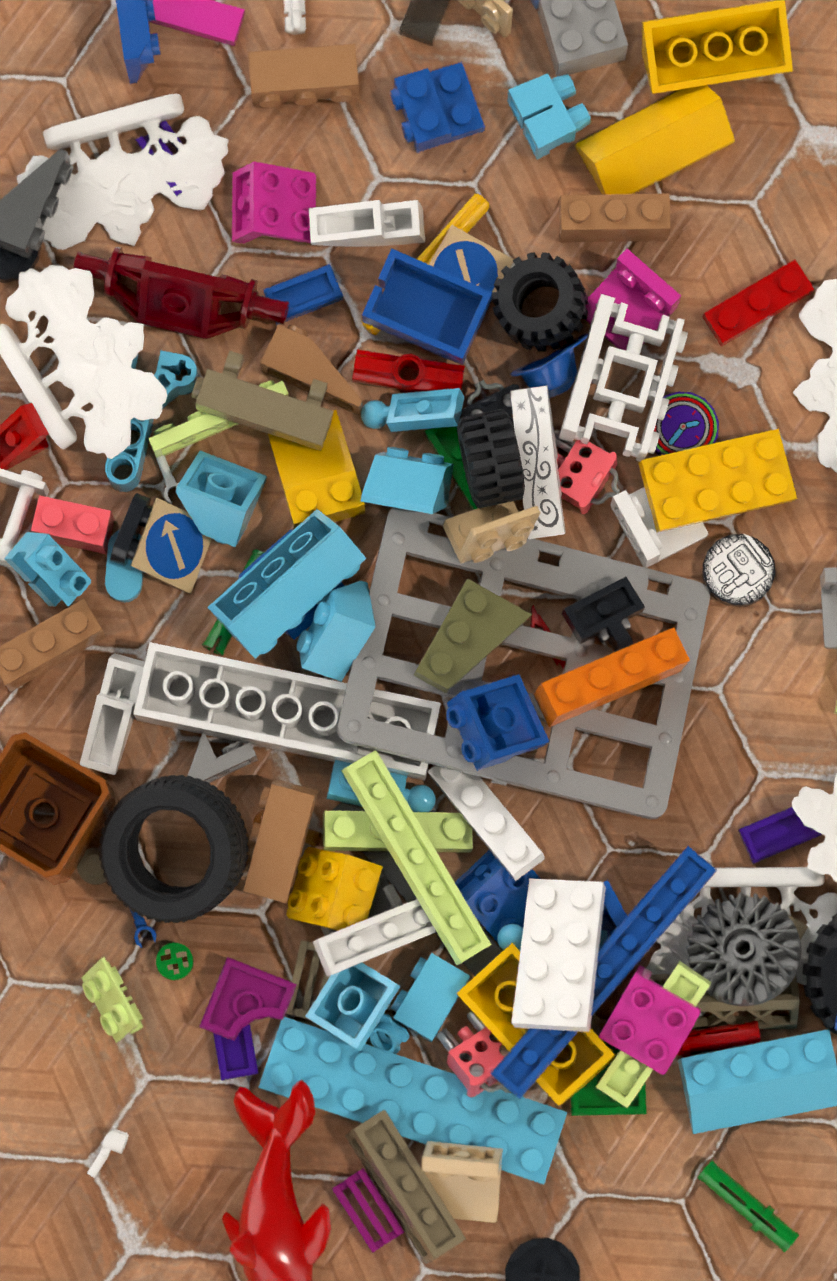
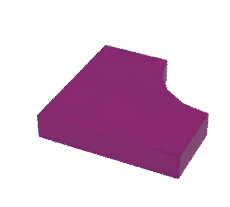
M227 957L199 1027L235 1041L242 1029L253 1021L265 1018L284 1020L297 984Z

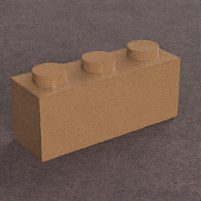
M355 44L248 52L253 105L260 104L263 108H274L280 106L283 102L311 105L321 99H331L333 102H347L352 100V97H359Z
M670 194L561 195L560 242L668 240L670 232Z
M83 598L0 646V677L10 692L106 638L85 599Z
M278 779L273 781L271 788L264 787L259 802V808L264 809L261 824L254 823L249 844L255 845L252 859H247L246 868L240 878L246 881L243 889L244 892L287 903L293 889L318 790Z

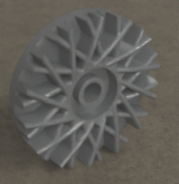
M739 893L737 898L732 894L729 895V900L722 903L719 899H716V906L708 905V912L703 917L699 914L697 916L698 923L692 924V936L687 938L689 946H687L688 962L691 969L711 982L706 990L710 996L729 1005L753 1006L765 1003L778 996L794 979L801 960V942L793 920L790 919L785 909H781L778 903L774 905L769 902L766 896L760 899L757 894H753V897H745L743 893ZM744 949H750L747 954H739Z

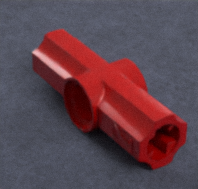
M357 350L352 382L394 388L402 393L454 388L462 390L465 366L424 360L413 354L397 356ZM411 367L418 372V376L412 381H406L399 376V372L403 368Z

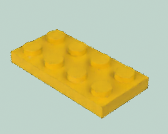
M779 429L652 457L638 462L656 533L788 503L797 499Z

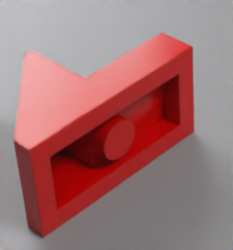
M32 403L21 405L0 425L1 469L8 470L49 446L45 438L49 433Z

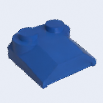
M116 0L123 57L130 84L137 83L150 63H155L154 55H161L158 33L151 34L149 21H156L153 0Z

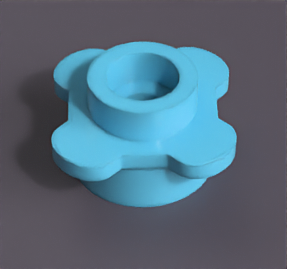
M383 1014L370 1035L372 1045L381 1049L386 1054L398 1053L401 1049L400 1044L409 1039L408 1031L388 1014Z

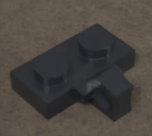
M624 577L564 608L561 614L579 644L598 636L601 643L608 640V643L616 652L634 644L627 632L631 627L628 619L642 613L645 606L628 578Z

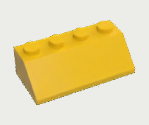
M513 943L456 993L509 1052L530 1029L515 1028L512 1024L520 951ZM591 1028L590 1032L579 1031L536 1082L559 1107L612 1062L615 1054Z

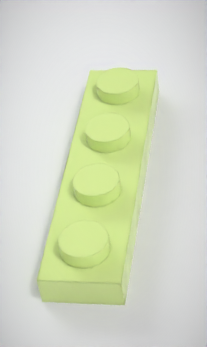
M267 381L258 385L289 396L283 381L276 384L274 381ZM197 411L187 417V422L176 427L174 424L162 426L154 431L155 436L148 439L156 458L236 426L238 423L203 411Z
M324 811L323 850L389 851L365 811ZM413 812L436 852L470 853L473 850L472 827L460 813Z
M679 961L662 987L696 1006L711 982ZM620 1050L598 1082L596 1088L628 1108L653 1069Z

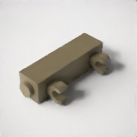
M229 351L222 373L207 369L204 378L197 377L191 395L192 398L197 399L195 403L197 410L322 451L333 419V411L321 407L328 383L313 379L305 402L239 380L237 378L244 361V355Z

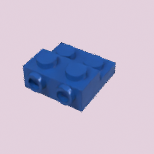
M462 62L431 72L426 68L394 78V89L390 90L391 99L396 111L402 109L406 120L401 123L404 137L407 143H414L417 153L484 132L485 126Z
M520 674L462 691L447 702L449 707L447 709V720L451 727L458 728L464 741L462 744V754L466 761L469 763L473 762L476 771L506 762L513 756L541 748L550 742Z

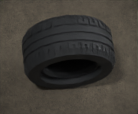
M169 775L168 777L163 776L153 779L125 795L113 807V810L108 815V819L104 822L105 827L101 831L102 836L99 840L101 843L99 852L101 854L99 855V860L102 863L100 864L101 869L104 870V878L107 879L106 883L112 887L111 891L117 895L119 901L122 900L124 902L123 905L126 908L129 907L132 912H137L139 916H145L149 920L154 919L156 922H186L211 911L235 889L243 875L242 872L246 868L247 852L249 851V846H247L248 837H246L247 830L244 828V820L240 817L242 815L239 811L237 812L236 805L230 802L231 799L228 796L226 797L222 790L219 791L218 787L210 785L207 781L203 782L200 778ZM160 810L179 811L192 817L203 828L210 844V865L204 878L199 883L188 887L170 886L155 879L144 867L138 851L139 833L145 819L150 814Z

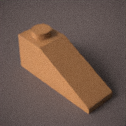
M278 324L261 359V372L308 393L313 379L328 383L323 400L360 416L363 408L362 400L314 341L308 338V333L294 325H289L286 328Z

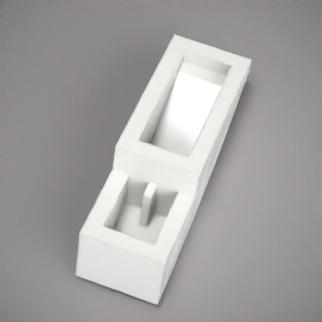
M380 200L309 208L312 245L360 247L425 243L423 207L418 200L382 204Z
M116 653L109 657L101 691L96 698L81 756V766L112 775L116 774L134 720L133 713L144 669V661Z

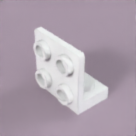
M645 487L629 495L625 490L612 498L610 506L644 568H648L693 545L708 535L703 522L656 533Z

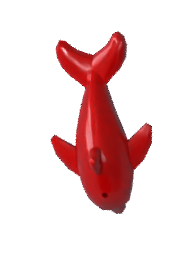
M300 1080L292 1087L290 1096L285 1103L278 1108L260 1100L246 1087H240L234 1096L236 1113L247 1131L260 1144L263 1150L254 1167L244 1194L240 1211V1222L228 1212L222 1217L225 1230L232 1242L229 1246V1251L233 1258L243 1265L247 1281H312L313 1264L324 1253L331 1233L329 1208L322 1203L305 1223L303 1222L293 1190L290 1147L313 1124L316 1113L314 1097L309 1086L303 1080Z

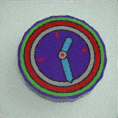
M679 391L663 397L669 399L664 419H657L654 432L660 433L655 449L658 456L716 442L719 421L715 409L705 398L692 392Z

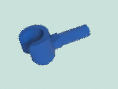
M131 911L137 929L134 934L136 944L143 948L138 937L139 932L142 930H149L155 942L157 937L155 929L146 924L144 917L139 916L137 912Z

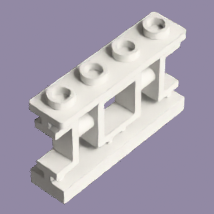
M601 294L589 329V336L585 343L559 439L569 442L577 439L581 441L580 443L587 445L594 428L627 438L622 455L630 457V455L634 456L636 461L640 462L645 459L647 453L654 454L660 433L654 432L657 419L663 420L665 417L669 399L663 398L666 385L672 387L679 366L674 365L673 360L676 352H683L688 332L682 331L684 319L677 318L674 321L666 315L662 316L657 331L625 322L624 317L628 304L622 302L621 304L614 303L615 298ZM611 316L616 318L612 332L630 338L626 351L609 346L603 360L598 357ZM665 333L671 334L660 374L657 376L654 375L658 360L642 356L640 352L643 342L661 346ZM612 361L646 371L638 398L605 389ZM593 383L596 384L593 399L611 405L607 418L590 413L585 427L579 426L590 385ZM650 400L652 403L640 443H636L635 440L639 428L621 423L624 409L642 413L646 401Z

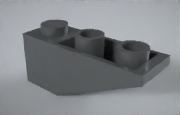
M59 149L0 200V248L30 259L33 249L39 250L45 236V230H42L47 217L52 218L59 204V198L56 197L61 184L66 185L73 171V165L70 164L71 160L67 151Z

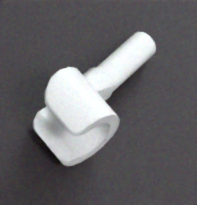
M163 455L156 458L166 485L164 490L165 499L168 503L172 504L168 497V492L171 488H177L179 483H176Z
M114 1129L105 1136L102 1149L87 1172L90 1176L96 1177L109 1157L111 1150L123 1153L129 1137L128 1133Z

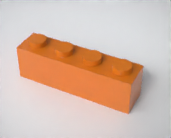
M673 627L540 684L533 695L548 726L552 727L677 674L689 663L690 659Z

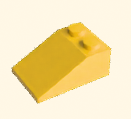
M333 410V419L322 451L268 434L294 529L316 509L333 522L365 514V503L361 502V489L336 410Z

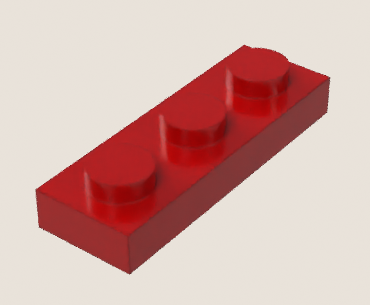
M794 259L706 311L702 317L722 347L812 294L814 287Z

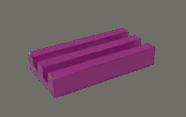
M364 1168L332 1188L372 1253L404 1233ZM362 1179L394 1229L387 1234L355 1184L358 1180ZM349 1187L381 1239L374 1242L343 1193L344 1189Z

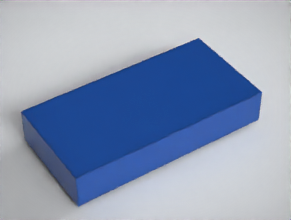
M330 264L263 289L265 297L289 301L285 322L344 300Z

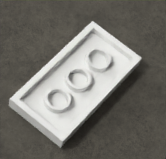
M529 879L512 1024L515 1028L590 1032L606 889L603 882Z

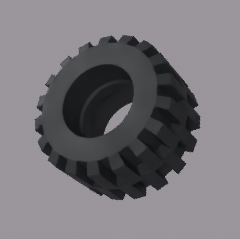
M535 252L527 253V260L524 261L520 257L513 260L515 266L511 269L505 266L501 270L504 278H496L494 283L497 292L492 293V302L495 305L493 311L499 320L498 322L511 340L516 344L520 342L523 348L528 350L535 346L538 352H546V346L551 345L553 350L561 348L559 342L565 339L567 343H570L574 339L571 333L574 330L580 333L584 327L580 320L587 319L588 310L585 305L589 304L588 296L584 291L585 288L570 264L567 266L564 259L559 256L553 259L550 253L542 252L541 258H538ZM541 287H551L559 291L558 302L548 314L536 318L527 317L522 314L523 302L533 290Z
M504 409L459 418L457 432L468 488L475 505L478 508L521 500L525 491L524 474L514 427L507 412Z

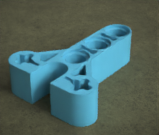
M160 351L154 376L167 391V399L162 405V409L179 395H187L193 391L199 375L195 362L186 355ZM139 354L132 360L131 367L133 369H136ZM181 369H186L188 376H184L182 381H177L175 374H180ZM132 418L131 430L140 433L139 440L128 446L114 458H107L105 472L111 486L115 490L128 492L138 486L154 419L140 421ZM128 465L133 471L127 479L119 480L114 477V471L118 466Z

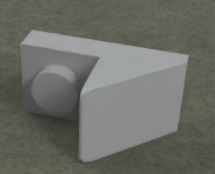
M203 732L187 776L200 778L203 782L211 783L258 761L251 743L243 745L241 741L221 750L223 755L216 758Z

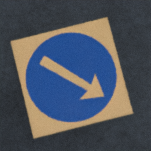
M451 225L429 265L493 293L497 292L494 286L496 278H504L501 270L505 266L510 268L514 259Z
M156 498L130 566L191 594L212 538L200 533L188 512Z

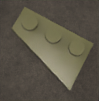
M467 578L416 669L414 676L447 693L487 655L500 646L515 630L528 621L532 614Z

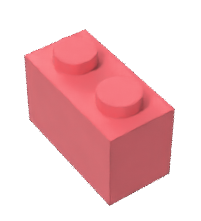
M39 495L31 532L49 534L60 545L107 555L108 543L115 519L110 510Z

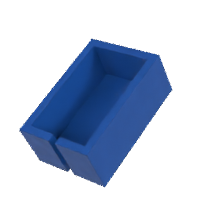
M391 248L378 277L379 286H374L362 313L363 322L463 365L492 300V292Z

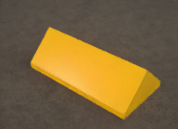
M773 0L643 21L642 57L651 93L655 94L793 71L785 0Z
M705 85L681 89L576 143L575 147L602 194H635L734 143L735 139L722 99Z

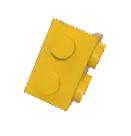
M308 847L299 861L298 875L288 900L287 917L335 931L368 919L383 866L348 854Z

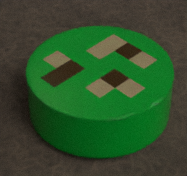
M169 943L159 950L156 957V966L160 974L166 979L179 981L191 973L194 967V957L185 945Z

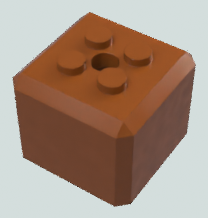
M26 732L12 735L0 754V853L53 885L68 882L116 803L113 789L104 778ZM42 804L53 806L55 811L53 820L48 824H39L34 818L36 808Z

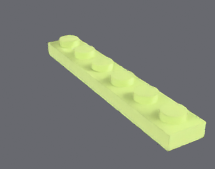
M375 750L341 770L455 964L458 965L490 946L489 939L378 752Z

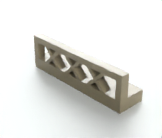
M652 974L650 980L663 986L670 974ZM797 975L778 996L765 1003L753 1006L729 1005L716 1000L705 992L696 1007L700 1008L701 1012H711L712 1015L698 1018L691 1030L758 1021L759 1030L797 1029L800 1003ZM775 1010H789V1015L773 1016L770 1013ZM737 1011L750 1012L748 1015L741 1017L732 1015Z
M385 1109L345 1135L425 1264L437 1259L466 1240Z

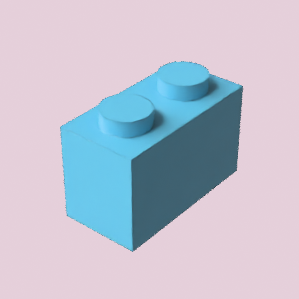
M433 953L430 954L428 960L422 957L419 959L410 974V977L414 978L415 982L409 992L403 989L400 991L391 1007L392 1010L396 1011L393 1020L431 1043L459 998L456 993L470 979V975Z

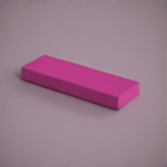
M153 0L156 21L149 22L235 46L245 16V9L213 0Z

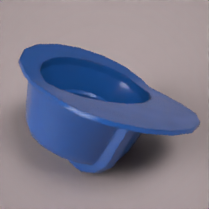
M584 334L547 357L526 364L514 370L510 375L512 377L521 375L528 388L547 385L549 398L564 393L574 383L577 375L573 348L583 342L589 335Z

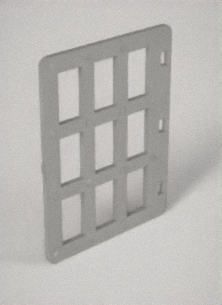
M393 507L386 518L369 590L376 627L357 658L353 660L337 725L339 737L350 744L492 779V783L504 786L508 783L651 820L661 817L668 806L710 600L708 588L703 583L537 539H527L525 545L513 551H507L506 548L496 551L490 558L479 563H474L473 560L460 564L449 538L427 533L429 523L443 526L444 521L452 517ZM539 551L561 556L558 566L538 562ZM406 555L482 574L479 585L498 596H501L503 582L506 580L581 600L627 577L645 606L643 612L638 615L676 624L675 630L690 659L681 672L653 683L663 686L655 725L592 709L551 727L550 742L547 746L544 763L513 756L506 762L476 771L473 762L469 763L466 761L462 754V744L464 741L458 728L451 727L449 722L445 738L368 719L377 679L450 698L455 697L462 691L489 683L481 681L487 656L447 693L414 676L419 664L383 656L391 616L440 628L451 609L450 606L397 593ZM649 580L669 584L667 595L647 590ZM524 625L515 630L501 644L564 660L566 663L563 674L614 653L612 648L594 644V638L579 644L573 632L570 638ZM528 693L540 721L546 722L534 695ZM575 729L650 748L643 787L640 788L567 769Z

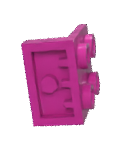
M255 161L233 172L232 242L245 244L264 235L310 244L309 208H316V174Z
M626 248L617 258L615 269L588 297L589 304L585 305L588 315L585 320L591 325L596 305L601 294L615 298L614 303L621 304L622 302L628 304L624 317L625 322L656 331L662 316H670L678 308L681 295ZM610 316L604 337L618 349L626 351L630 337L612 332L616 318Z
M639 965L602 1029L599 1038L658 1073L665 1074L698 1019L701 1010L650 980L653 972Z

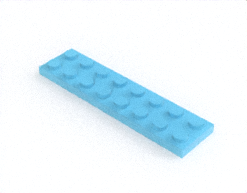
M284 1017V1020L280 1022L258 1087L288 1098L295 1083L303 1080L312 1092L316 1108L363 1123L385 1109L398 1132L404 1138L427 1145L428 1141L501 1148L503 1149L502 1171L543 1185L567 1115L565 1111L524 1097L519 1100L512 1093H505L503 1090L495 1092L484 1090L475 1097H468L466 1087L453 1073L394 1053L386 1054L381 1049L367 1044L359 1051L329 1031Z

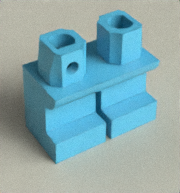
M547 73L508 90L507 102L521 129H523V133L537 160L550 154L551 149L565 142L575 141L576 132L590 124L591 117L583 103L566 110L562 102L576 94L575 86L569 74L551 79Z
M26 532L4 558L25 581L29 582L28 585L48 606L56 607L62 600L69 607L76 597L80 596L91 584V579L49 534Z

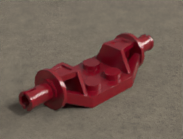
M115 247L109 259L78 252L74 261L73 269L78 268L90 271L92 278L103 280L105 296H113L137 323L209 339L239 327L246 330L253 317L279 322L283 325L287 318L289 301L259 296L257 291L258 281L255 279H251L248 283L224 274L216 277L153 262L151 261L152 257L123 253L121 247ZM120 274L137 281L136 294L118 281ZM223 301L242 304L239 312L220 315Z

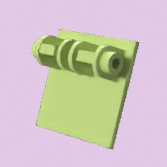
M105 957L101 958L81 977L83 980L82 986L88 1000L96 1004L101 1014L100 1022L104 1031L109 1036L112 1035L115 1042L118 1043L129 1033L131 1035L144 1028L141 1023L143 1017L135 1003L129 1004L133 1000L132 996L125 997L124 992L128 989L126 986L120 987L124 982L115 966L111 967Z

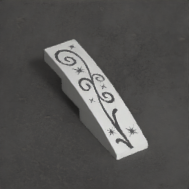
M548 386L512 390L511 401L514 431L519 447L525 482L523 506L524 510L538 506L541 512L528 539L563 535L566 533L561 503L562 492L557 465L558 454Z

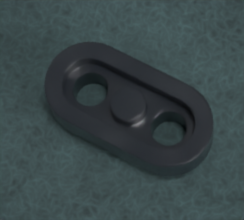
M138 493L134 495L115 541L110 561L125 566L128 560H133L140 542L137 538L142 526H146L153 508L150 506L151 498Z

